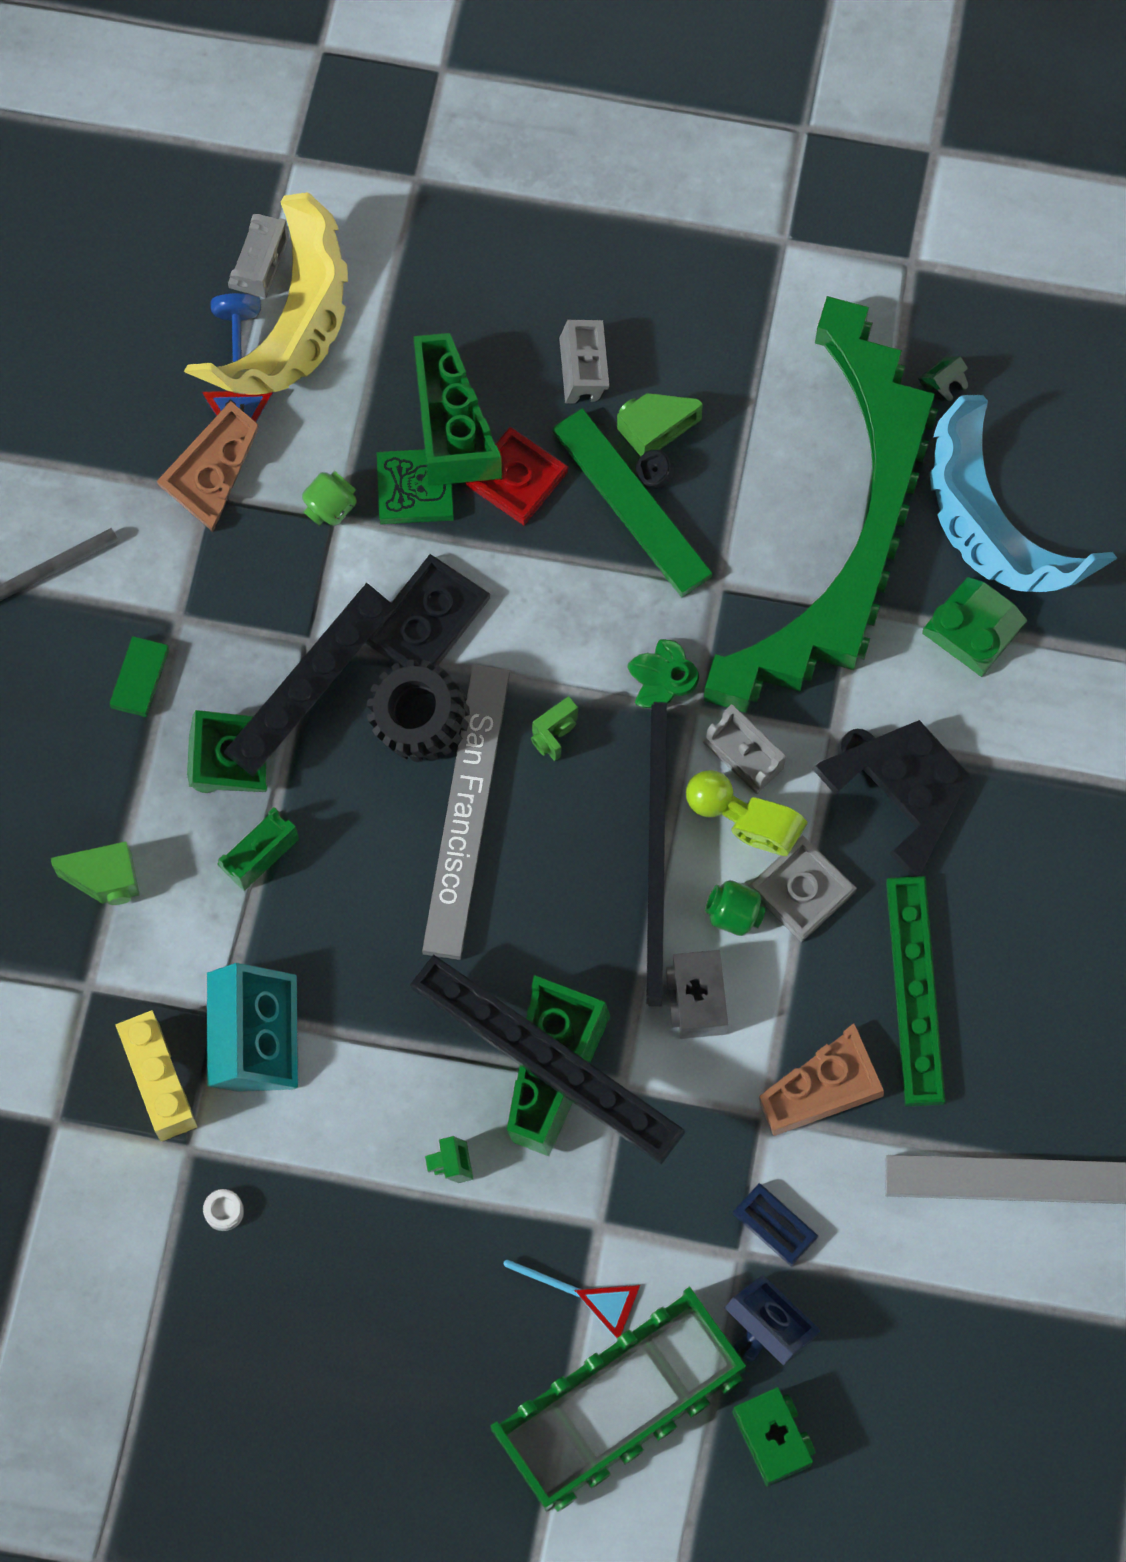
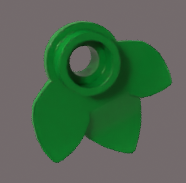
M660 639L657 643L655 654H639L627 665L631 675L639 683L643 684L635 700L636 705L642 708H651L653 702H667L668 705L675 696H685L692 693L699 682L698 669L691 661L686 660L685 651L682 646L672 640ZM685 672V676L681 680H674L678 673Z

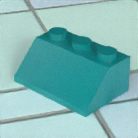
M234 963L207 972V1087L236 1092L293 1090L298 1088L297 975L241 963Z

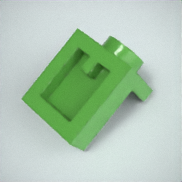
M569 696L532 722V734L534 736L531 737L534 746L543 756L549 754L554 761L561 758V746L554 736L562 737L575 727V721L578 718V707Z

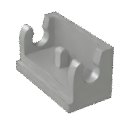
M253 214L249 232L237 264L230 274L229 288L263 298L267 297L289 238L286 219Z
M567 320L559 337L565 403H576L579 400V396L584 394H590L591 402H595L600 399L604 389L609 388L603 320Z
M731 704L724 711L722 720L716 726L713 723L710 725L703 743L758 794L784 769L786 755Z

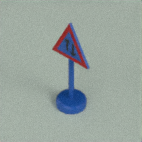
M240 293L216 296L210 301L211 312L217 318L232 321L233 362L242 358L241 321L252 319L259 315L261 300L254 295ZM230 391L201 393L216 416L231 401L257 423L274 392L259 395L238 394Z

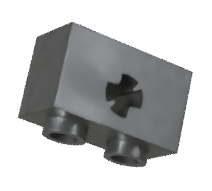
M720 950L673 954V966L666 967L668 990H675L677 1004H670L672 1028L679 1027L680 1039L727 1035L728 1018ZM691 989L699 990V994L702 995L700 1001H694Z

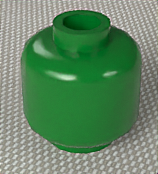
M733 880L725 881L721 886L715 885L709 895L705 912L710 914V922L714 927L737 936L746 935L752 927L758 929L766 911V908L761 906V895L758 890Z

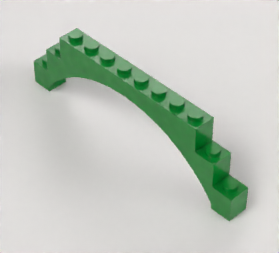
M827 296L817 326L815 344L824 346L841 368L856 396L865 420L871 448L873 473L871 502L862 532L841 572L827 590L803 614L780 631L751 647L726 657L715 654L704 690L703 701L727 708L732 704L738 711L747 713L750 701L758 702L763 681L800 692L803 681H811L817 660L854 670L857 658L865 659L870 638L864 637L867 625L875 626L880 605L874 603L877 591L885 592L890 571L884 570L887 558L894 560L900 538L893 536L896 526L904 527L910 506L903 504L906 493L914 494L919 473L913 472L915 462H923L929 441L923 440L925 428L933 430L938 409L932 407L934 393L901 385L905 365L899 364L902 350L868 341L873 322L867 321L869 307Z

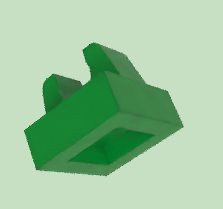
M455 1136L439 1139L441 1151L425 1156L429 1173L434 1172L435 1175L445 1174L446 1179L457 1183L473 1180L467 1141Z

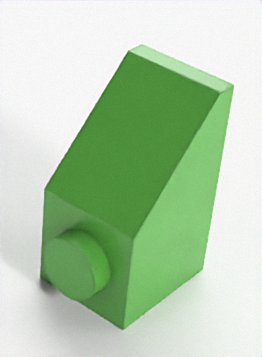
M646 393L638 400L635 398L630 399L620 408L617 414V430L641 457L647 451L660 450L701 421L703 404L698 399Z
M126 841L51 858L52 866L58 877L102 904L122 905L131 901V897L140 895L132 853Z

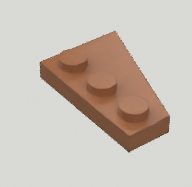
M230 401L157 480L158 485L212 532L258 432V424Z
M853 1023L833 1043L823 1046L816 1052V1056L799 1069L795 1068L761 1094L759 1096V1103L773 1136L881 1098L884 1095V1090L857 1028Z

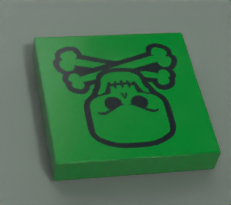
M425 449L377 452L380 525L454 521L452 484L428 485Z

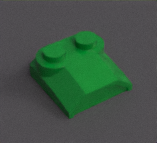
M967 577L948 600L935 610L933 617L923 628L922 634L976 674L983 677L1025 626L1027 619L1014 603L985 582Z
M195 710L192 716L188 744L187 778L189 787H193L202 793H212L217 790L267 791V761L252 777L224 754L226 748L253 716Z

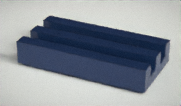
M760 1183L732 1213L791 1267L819 1237ZM760 1196L805 1237L804 1241L801 1243L754 1200ZM749 1207L795 1249L794 1252L791 1253L745 1210Z

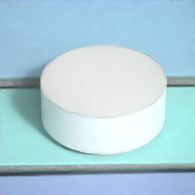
M221 1189L214 1191L206 1198L203 1205V1214L212 1228L219 1231H228L238 1226L244 1215V1206L236 1193Z

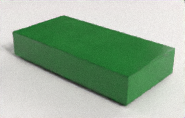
M132 636L109 703L112 709L143 717L148 716L169 653L168 645Z

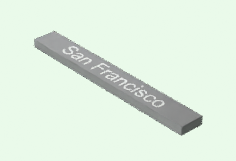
M472 665L467 694L468 700H466V704L470 707V715L464 716L469 725L467 731L461 730L460 733L463 739L459 743L422 949L423 955L433 956L434 954L437 957L461 960L510 677V670Z

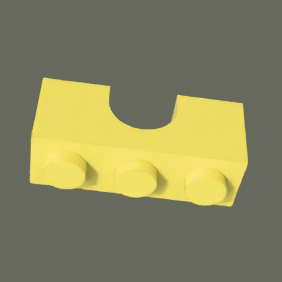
M153 1010L115 1024L153 1128L160 1141H165L198 1128Z

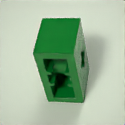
M776 1387L733 1408V1416L766 1487L811 1467L813 1463L811 1456L816 1454L807 1432L799 1433L793 1420V1418L798 1416V1413L789 1394L782 1396L779 1388ZM774 1425L777 1431L784 1430L786 1432L782 1438V1445H778L775 1440L768 1441L766 1439L770 1432V1426Z

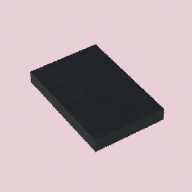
M429 554L392 601L395 608L365 644L395 664L400 663L403 667H407V660L414 659L420 665L422 660L431 662L436 667L489 601L490 593Z

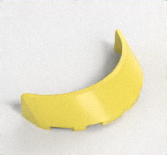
M308 192L285 195L281 200L292 243V277L284 309L271 333L254 351L238 361L219 367L212 363L190 364L185 368V373L230 392L259 395L289 388V385L312 373L329 352V345L335 341L343 321L346 308L342 304L343 284L348 282L347 263L341 257L335 233L339 229L333 215Z

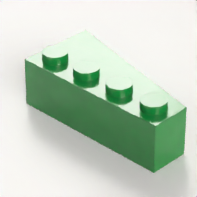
M451 334L414 336L415 363L428 485L502 479L501 454L492 439L491 430L486 418L482 415L474 389L470 386L466 370Z
M534 975L531 988V1002L526 1019L590 1063L610 1019L606 1002ZM519 1065L518 1077L515 1080L507 1131L513 1143L549 1157L573 1102L521 1065Z

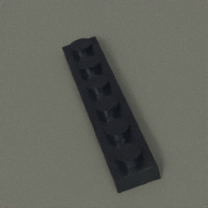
M366 582L226 748L224 754L254 777L392 612L395 605Z

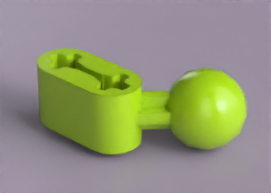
M704 770L695 774L689 780L686 788L687 802L696 814L707 818L719 815L725 816L735 823L731 828V832L739 840L754 848L785 857L789 855L808 823L801 814L784 805L756 797L750 798L748 803L743 802L734 796L730 780L718 771Z

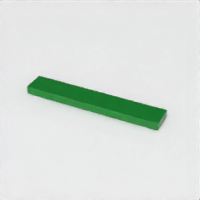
M583 408L553 427V434L681 598L712 578V572Z
M926 876L887 878L886 886L905 1107L944 1105L945 1092Z

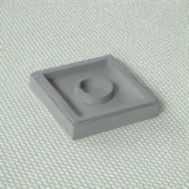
M803 835L797 840L788 856L778 857L748 885V887L759 891L761 903L801 943L857 890Z

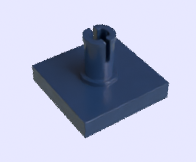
M764 1275L735 1295L724 1307L747 1330L734 1343V1348L739 1354L752 1342L751 1347L742 1356V1358L750 1362L754 1361L765 1347L784 1365L807 1346L821 1331Z

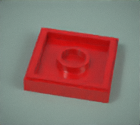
M509 427L495 444L501 454L502 479L466 482V486L522 525H525L568 473V466L512 427Z

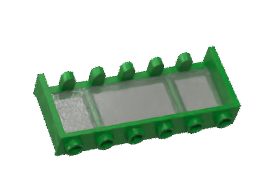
M689 1286L683 1291L682 1297L666 1308L661 1307L650 1315L648 1321L635 1330L624 1332L617 1338L615 1344L599 1355L595 1353L587 1358L582 1367L566 1378L562 1376L551 1384L549 1390L535 1400L529 1399L517 1408L518 1411L500 1424L497 1421L490 1426L491 1431L545 1511L547 1512L554 1507L559 1512L577 1499L574 1492L588 1483L590 1488H593L611 1475L608 1468L616 1462L622 1460L624 1465L642 1454L644 1449L641 1445L654 1436L657 1441H660L677 1428L674 1421L688 1413L692 1418L711 1404L707 1398L715 1392L721 1390L723 1394H726L743 1382L740 1375L745 1372L746 1365Z

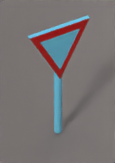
M505 1260L503 1263L506 1268L580 1297L616 1339L622 1334L640 1285L579 1289L511 1260Z

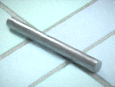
M109 528L0 584V601L117 542L118 538L113 529Z

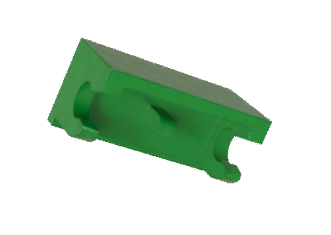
M275 807L227 855L223 854L218 859L217 865L243 891L299 840L296 826L289 820L285 822Z

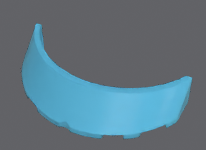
M984 395L960 396L938 421L934 437L938 438L934 456V468L930 471L931 491H936L940 509L938 518L952 546L961 552L964 561L988 580H995L1011 587L1010 589L1024 592H1047L1073 586L1116 560L1117 557L1113 552L1092 553L1087 558H1073L1052 553L1028 540L1009 522L993 496L984 467L982 432L988 400Z

